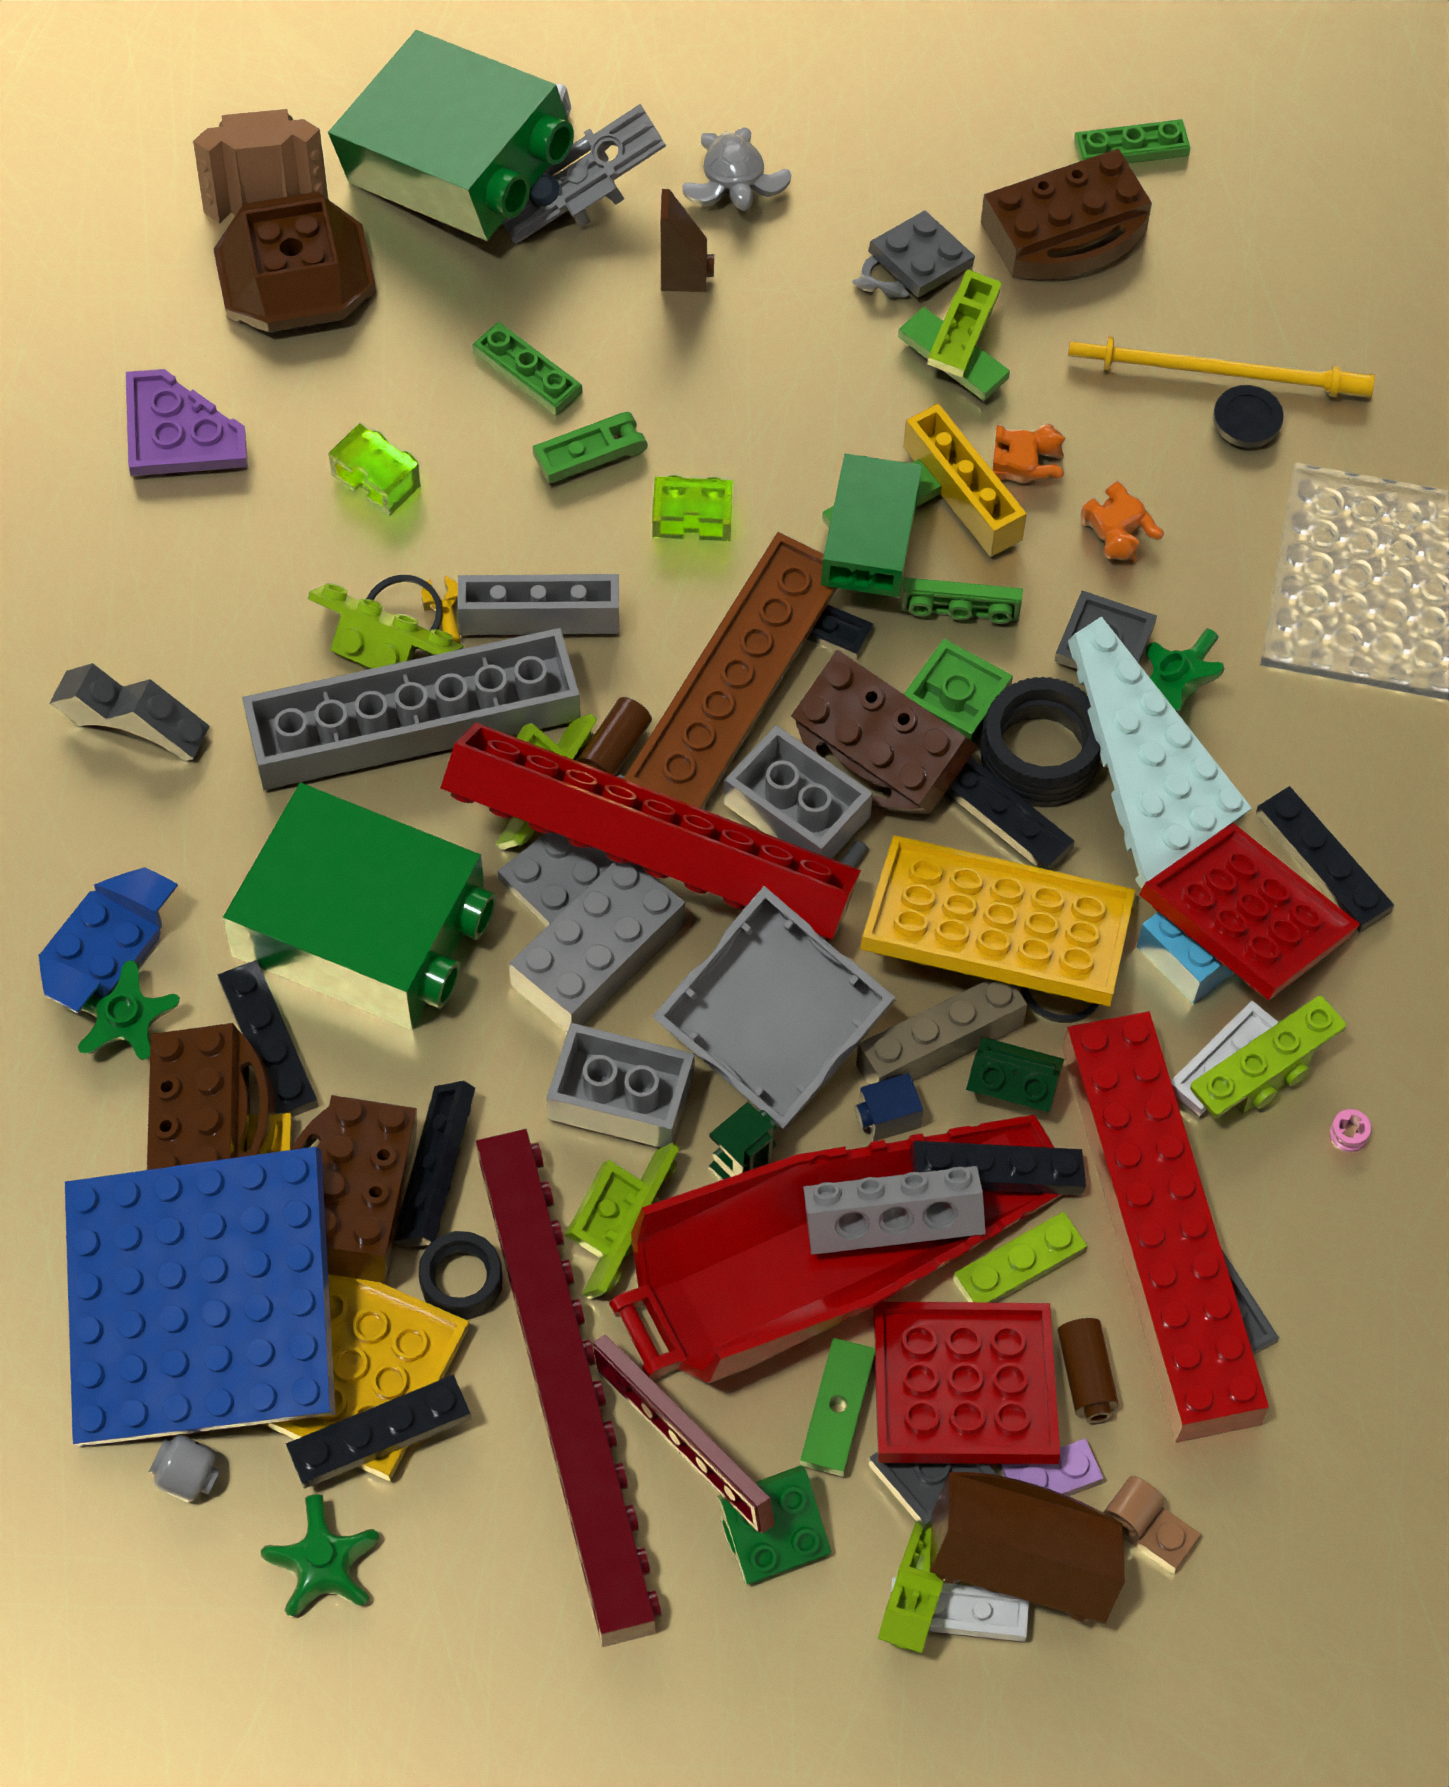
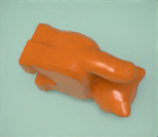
M1044 424L1033 432L1023 429L1006 430L1003 426L997 425L993 472L1000 481L1008 479L1018 483H1028L1033 480L1048 478L1061 479L1064 475L1063 469L1055 464L1040 466L1038 454L1056 459L1063 458L1062 444L1065 441V437L1051 424Z
M1116 481L1106 489L1105 493L1110 498L1103 505H1100L1093 498L1082 506L1081 523L1085 527H1092L1097 536L1105 541L1103 552L1108 559L1129 560L1135 563L1137 561L1136 549L1140 542L1130 533L1142 527L1149 538L1160 540L1164 536V531L1155 524L1151 515L1145 510L1143 503L1138 498L1127 493V489L1119 481Z

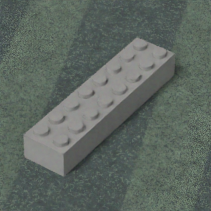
M561 628L242 697L263 790L452 749L454 743L475 722L508 735H515L520 732L524 725L529 723L534 724L538 729L573 722L581 717L580 694Z

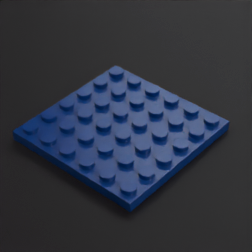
M309 1147L65 1181L73 1445L81 1447L336 1415L322 1150L317 1147Z

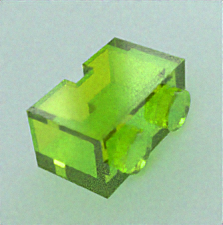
M361 423L328 452L331 475L353 491L361 487L369 492L366 495V500L389 516L421 486L417 460L409 452H401L389 444L380 432L376 430L371 431Z
M677 475L667 477L655 476L652 538L684 539V533H699V540L730 541L733 480H722L717 477L700 479L683 478Z

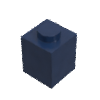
M909 1073L861 1087L859 1104L854 1105L855 1115L862 1130L868 1128L873 1142L921 1128L924 1109Z

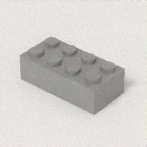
M614 861L509 963L511 986L566 1032H568L570 1023L584 1026L685 926V901L655 877L648 874L640 865L632 862L619 863Z

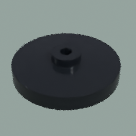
M1252 385L1232 387L1222 393L1215 404L1213 412V422L1218 433L1234 445L1249 448L1263 446L1275 439L1281 430L1284 417L1283 409L1278 399L1269 391Z

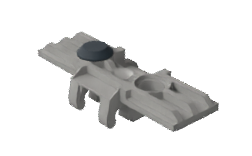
M641 104L593 134L590 128L584 132L585 136L572 144L569 154L560 164L550 165L531 187L524 209L516 217H507L502 222L515 244L568 210L578 225L583 227L590 222L587 217L586 208L605 196L612 200L615 205L625 199L615 185L614 180L666 147L665 142ZM611 145L617 146V156L613 160L608 161L609 158L605 151ZM591 150L589 154H587L577 162L572 163L573 161H575L576 159H578L579 157L583 156ZM570 163H572L569 167H567L566 169H564L563 171H561L560 173H558V174L555 175L554 177L552 176L553 174L557 173L558 171H560L561 169H563L564 167H566L567 165H569Z

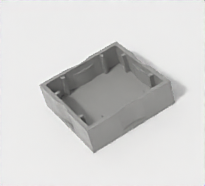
M763 886L727 928L712 954L698 967L691 970L652 1017L755 1106L766 1111L776 1124L786 1130L858 1046V1043L864 1039L888 1011L896 999L850 958L843 956L812 929L811 925Z

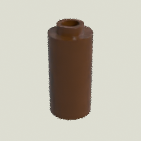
M620 697L577 761L616 776L652 722L651 714L639 702L631 698Z
M1081 1318L1066 1322L1057 1331L1075 1414L1078 1417H1084L1090 1423L1108 1420L1112 1417V1412L1119 1407L1101 1321L1096 1318Z

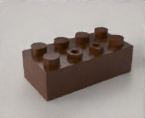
M1118 148L984 194L981 224L1012 278H1065L1096 270L1129 252L1147 232L1152 202Z
M838 649L791 715L796 721L803 744L820 755L818 752L819 746L827 744L840 762L852 772L874 784L890 788L892 791L891 796L887 799L873 796L872 806L891 812L931 814L977 748V745L966 736Z
M233 1023L151 1034L147 1170L270 1153L276 1125V1099L273 1084L263 1060ZM249 1065H252L259 1088L260 1109L256 1134L251 1149L247 1152V1130L250 1118Z
M331 1095L329 1107L308 1124L293 1144L291 1150L309 1148L317 1139L320 1140L317 1148L322 1150L328 1275L385 1283L417 1135V1108Z
M949 1472L932 1512L930 1572L936 1574L939 1579L946 1583L954 1584L962 1581L985 1588L994 1593H1003L1027 1600L1038 1606H1047L1067 1612L1071 1618L1079 1622H1087L1091 1619L1106 1624L1125 1584L1123 1525L1116 1519L1081 1501L1036 1484L985 1473Z

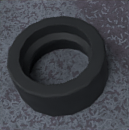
M454 1231L439 1236L427 1246L419 1261L418 1277L425 1302L465 1320L484 1314L495 1304L502 1291V1263L497 1250L486 1238L475 1233ZM456 1254H470L479 1258L484 1263L487 1271L484 1286L477 1293L467 1297H451L444 1294L437 1287L435 1271L438 1265L447 1257Z

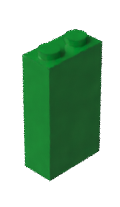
M844 454L823 556L822 586L900 597L919 496L922 465Z

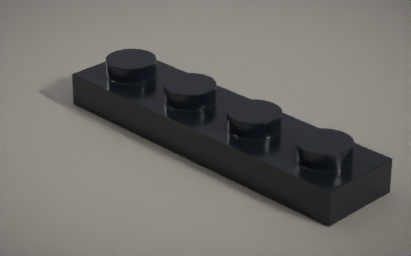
M971 756L945 792L1036 867L1051 870L1074 847L1075 840L999 781Z
M1290 786L1258 805L1256 815L1329 899L1360 923L1357 929L1359 933L1392 912L1393 902Z
M254 960L217 974L240 1032L261 1057L269 1072L276 1099V1114L291 1113L292 1117L319 1107L315 1093L258 961Z
M464 1080L434 1086L394 1243L404 1249L430 1245L436 1239L439 1232L443 1209L450 1191L452 1175L461 1150V1141L471 1112V1104L475 1092V1087Z
M914 1141L910 1149L912 1172L921 1173L947 1170L953 1167L977 1166L981 1187L984 1191L1082 1195L1086 1188L1082 1149Z
M453 1374L288 1442L286 1447L302 1487L305 1489L471 1420V1413Z

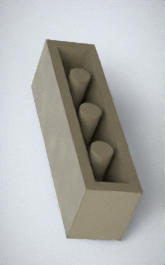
M988 979L858 1043L856 1066L868 1085L909 1073L912 1081L977 1050L982 1037L997 1040L1023 1027L1027 1003L1015 985Z

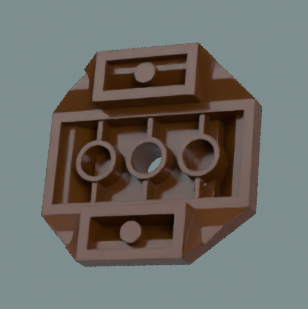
M319 192L243 204L213 249L227 318L237 322L241 320L252 327L267 332L344 320L365 299L368 300L376 293L374 275L362 224Z

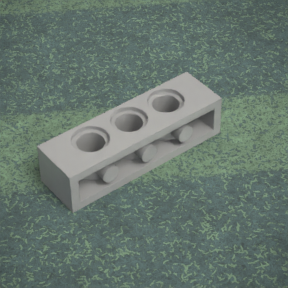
M977 1166L953 1167L947 1170L921 1173L910 1172L904 1175L879 1178L867 1177L862 1180L837 1183L825 1182L818 1185L803 1186L811 1255L985 1234L983 1192Z

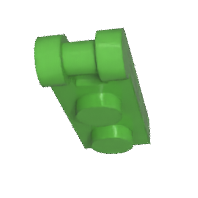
M623 412L534 445L533 455L548 484L625 455L637 456L647 449L648 443L643 434L636 431L637 423L630 412ZM617 434L622 437L615 440L613 435Z

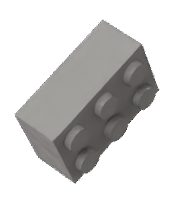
M777 725L770 730L724 780V805L762 832L831 859L871 817L873 792Z
M570 1023L546 1098L548 1120L660 1148L674 1143L694 1078L695 1053Z

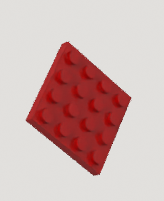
M1231 823L1147 881L1139 893V896L1151 904L1157 912L1163 914L1178 926L1189 938L1195 940L1216 957L1222 965L1232 970L1249 984L1254 991L1260 993L1268 1001L1351 938L1360 926V923L1234 823Z
M880 1302L874 1306L878 1463L1059 1464L1060 1442L1050 1303Z

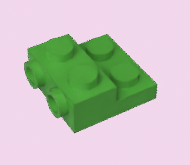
M943 639L904 692V695L975 743L982 733L983 722L991 703L1002 690L1012 685L1013 676L954 643Z

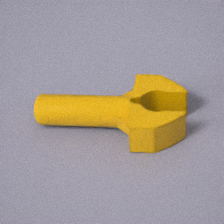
M444 576L447 593L443 600L440 599L442 604L441 628L442 631L453 636V641L460 643L461 638L453 611L454 606L458 603V583ZM429 579L427 582L432 586L431 579ZM423 588L421 599L424 611H436L432 595Z

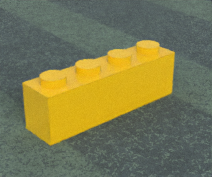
M937 403L906 419L904 449L914 461L920 459L940 483L942 497L987 554L992 557L1022 541L1027 513L940 404Z

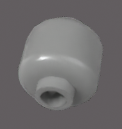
M178 1435L171 1442L164 1439L149 1472L154 1474L153 1483L157 1489L184 1502H191L196 1499L199 1492L209 1494L220 1470L212 1467L215 1453L211 1448L186 1436Z

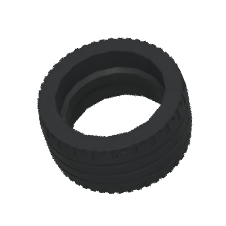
M1052 677L1027 678L1006 687L991 703L983 722L980 741L983 767L1033 807L1058 806L1078 797L1093 781L1101 762V748L1095 739L1087 710L1091 705L1086 693L1081 691L1079 687H1075L1072 683H1067V681H1061L1057 678L1052 679ZM1043 718L1058 722L1073 732L1082 749L1074 759L1061 765L1039 766L1024 762L1013 754L1003 741L1002 736L1010 726L1025 719Z

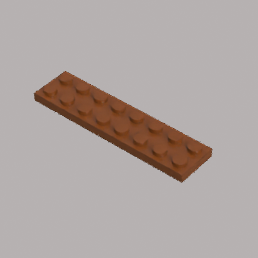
M780 532L776 533L625 775V780L700 809L704 808L838 589L821 585L823 553Z

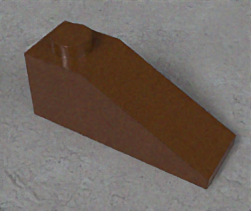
M662 189L660 218L661 291L706 292V277H714V254H707V237L671 190Z

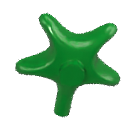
M1206 628L1195 644L1187 650L1169 651L1156 642L1150 643L1146 647L1147 656L1154 668L1150 679L1176 712L1182 710L1188 696L1193 695L1199 687L1218 679L1225 670L1221 662L1203 661L1219 638L1217 633L1209 628Z
M131 960L124 962L119 981L113 992L103 998L91 996L81 1009L91 1013L97 1018V1021L88 1035L80 1041L78 1045L79 1052L87 1055L98 1051L108 1044L123 1041L131 1044L140 1060H147L150 1057L149 1027L161 1016L175 1009L179 1004L180 997L177 994H168L156 998L144 997L140 991L139 971L136 962Z
M319 1494L307 1496L305 1498L308 1528L305 1538L295 1544L284 1546L266 1545L261 1549V1557L266 1562L292 1572L298 1579L296 1588L286 1604V1614L288 1616L298 1615L312 1600L325 1593L339 1595L356 1605L368 1603L369 1596L367 1592L352 1579L349 1571L352 1564L360 1556L377 1544L379 1533L374 1529H368L350 1536L332 1534L326 1524L323 1496Z

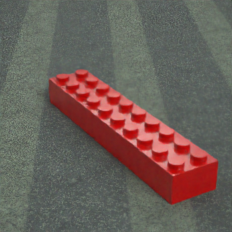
M477 722L454 743L440 787L451 792V797L460 802H477L485 805L496 816L502 818L516 817L528 822L530 828L541 833L555 832L567 837V841L574 846L599 849L606 852V856L613 861L619 863L632 862L643 866L645 871L654 877L663 879L668 877L684 882V886L693 892L701 894L710 892L723 897V901L726 904L735 908L745 909L763 886H765L811 925L812 929L823 939L825 937L833 939L845 916L861 870Z
M1150 1011L1069 1026L1066 1030L1062 1048L1175 1442L1179 1443L1261 1426L1269 1405Z

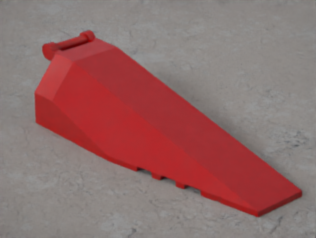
M1034 1114L981 1123L973 1127L951 1128L947 1133L924 1137L923 1133L910 1135L907 1140L885 1143V1140L870 1142L867 1147L846 1150L844 1146L797 1154L642 1207L631 1231L638 1288L624 1292L609 1302L614 1316L621 1318L644 1363L641 1367L642 1371L653 1381L663 1377L672 1370L679 1369L707 1383H711L746 1370L879 1304L1063 1196L1064 1194L982 1190L985 1234L811 1255L803 1186L912 1172L910 1149L914 1141L1054 1148L1037 1117ZM645 1305L669 1352L659 1355L636 1308Z

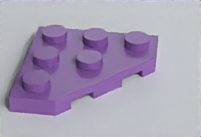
M165 369L126 372L128 465L131 476L248 467L244 425L234 418L228 419L217 411L216 405L195 390L189 391L176 381V377Z

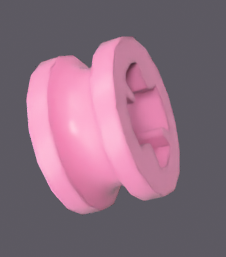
M1342 1110L1336 1115L1330 1128L1331 1142L1336 1148L1344 1152L1359 1151L1365 1146L1371 1133L1370 1120L1359 1110ZM1348 1124H1353L1357 1127L1353 1138L1344 1135Z

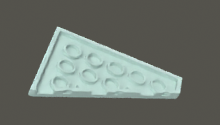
M1101 616L1075 633L1068 640L1072 658L1077 664L1080 685L1085 684L1091 707L1087 711L1095 739L1101 748L1100 757L1103 767L1109 768L1115 789L1111 796L1119 824L1124 829L1125 845L1127 851H1132L1139 876L1135 880L1140 888H1143L1147 881L1222 829L1234 823L1251 810L1252 807Z

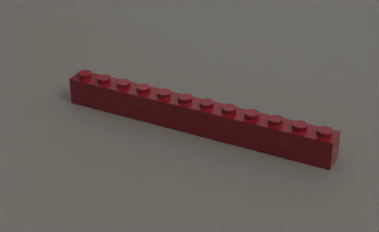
M527 1128L476 1140L478 1160L601 1646L606 1647L655 1634V1619L662 1617L656 1590L647 1591L644 1575L651 1574L645 1548L636 1549L632 1533L639 1531L638 1520L634 1505L625 1506L621 1490L628 1489L627 1478L623 1463L614 1464L610 1449L617 1447L616 1436L612 1422H603L599 1408L606 1406L605 1394L601 1380L592 1381L589 1366L596 1365L590 1339H581L578 1326L585 1324L580 1299L571 1300L568 1286L575 1284L569 1259L561 1260L557 1246L564 1245V1239L559 1220H550L547 1207L554 1206L549 1181L540 1182L537 1169L544 1167L539 1143H530Z

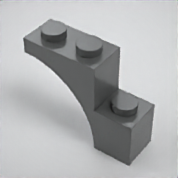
M93 663L67 670L49 703L78 726L101 725L128 731L166 748L184 761L194 759L210 727L151 679L122 686Z

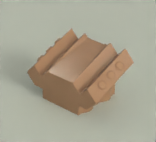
M287 109L222 115L219 127L207 128L193 141L203 212L219 224L230 213L236 215L242 205L246 203L319 192L328 199L320 129L305 119L293 120L292 116L288 114Z

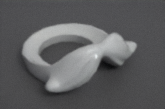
M873 256L866 259L860 277L852 281L855 286L864 291L872 292L880 288L891 298L909 297V292L905 290L906 286L899 280L897 282H880L871 277L872 269L881 264Z

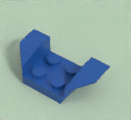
M146 867L94 884L95 891H90L42 952L38 954L44 995L78 1014L92 995L97 998H103L112 993L119 981L124 962L131 960L136 962L138 966L158 941L162 927L158 911L178 887V884Z

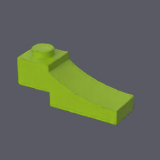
M966 270L928 356V365L963 377L999 297L1002 282L972 270Z
M916 1521L885 1609L878 1639L892 1643L901 1649H910L922 1653L945 1582L939 1579L936 1574L930 1572L931 1527L924 1531L923 1527Z

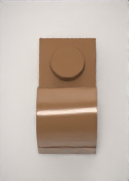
M1130 1476L1103 1513L1122 1523L1123 1539L1174 1574L1198 1542L1201 1534L1163 1507L1164 1498L1155 1487L1137 1476Z

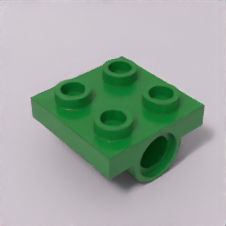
M802 1465L755 1482L770 1497L774 1526L763 1534L757 1532L722 1495L717 1496L722 1511L721 1521L723 1529L746 1584L832 1553L807 1471Z

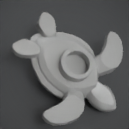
M745 127L736 130L735 133L725 131L719 136L714 133H703L701 144L707 149L703 168L710 182L704 184L687 182L683 184L682 188L683 194L687 199L706 206L717 203L725 193L730 194L732 203L737 208L746 211L753 203L754 195L752 189L761 196H776L790 184L791 173L788 169H783L773 174H763L764 162L762 156L750 143L751 131Z

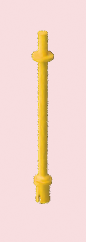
M1108 336L1106 345L1070 341L1068 356L1104 360L1103 370L1109 371L1112 362L1321 387L1325 392H1328V396L1337 397L1339 393L1371 398L1375 382L1374 374L1341 371V367L1332 366V369H1328L1325 372L1114 347V338Z

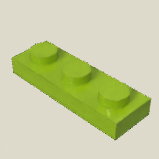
M1063 1211L956 1271L953 1280L968 1302L998 1303L1086 1253L1088 1245Z

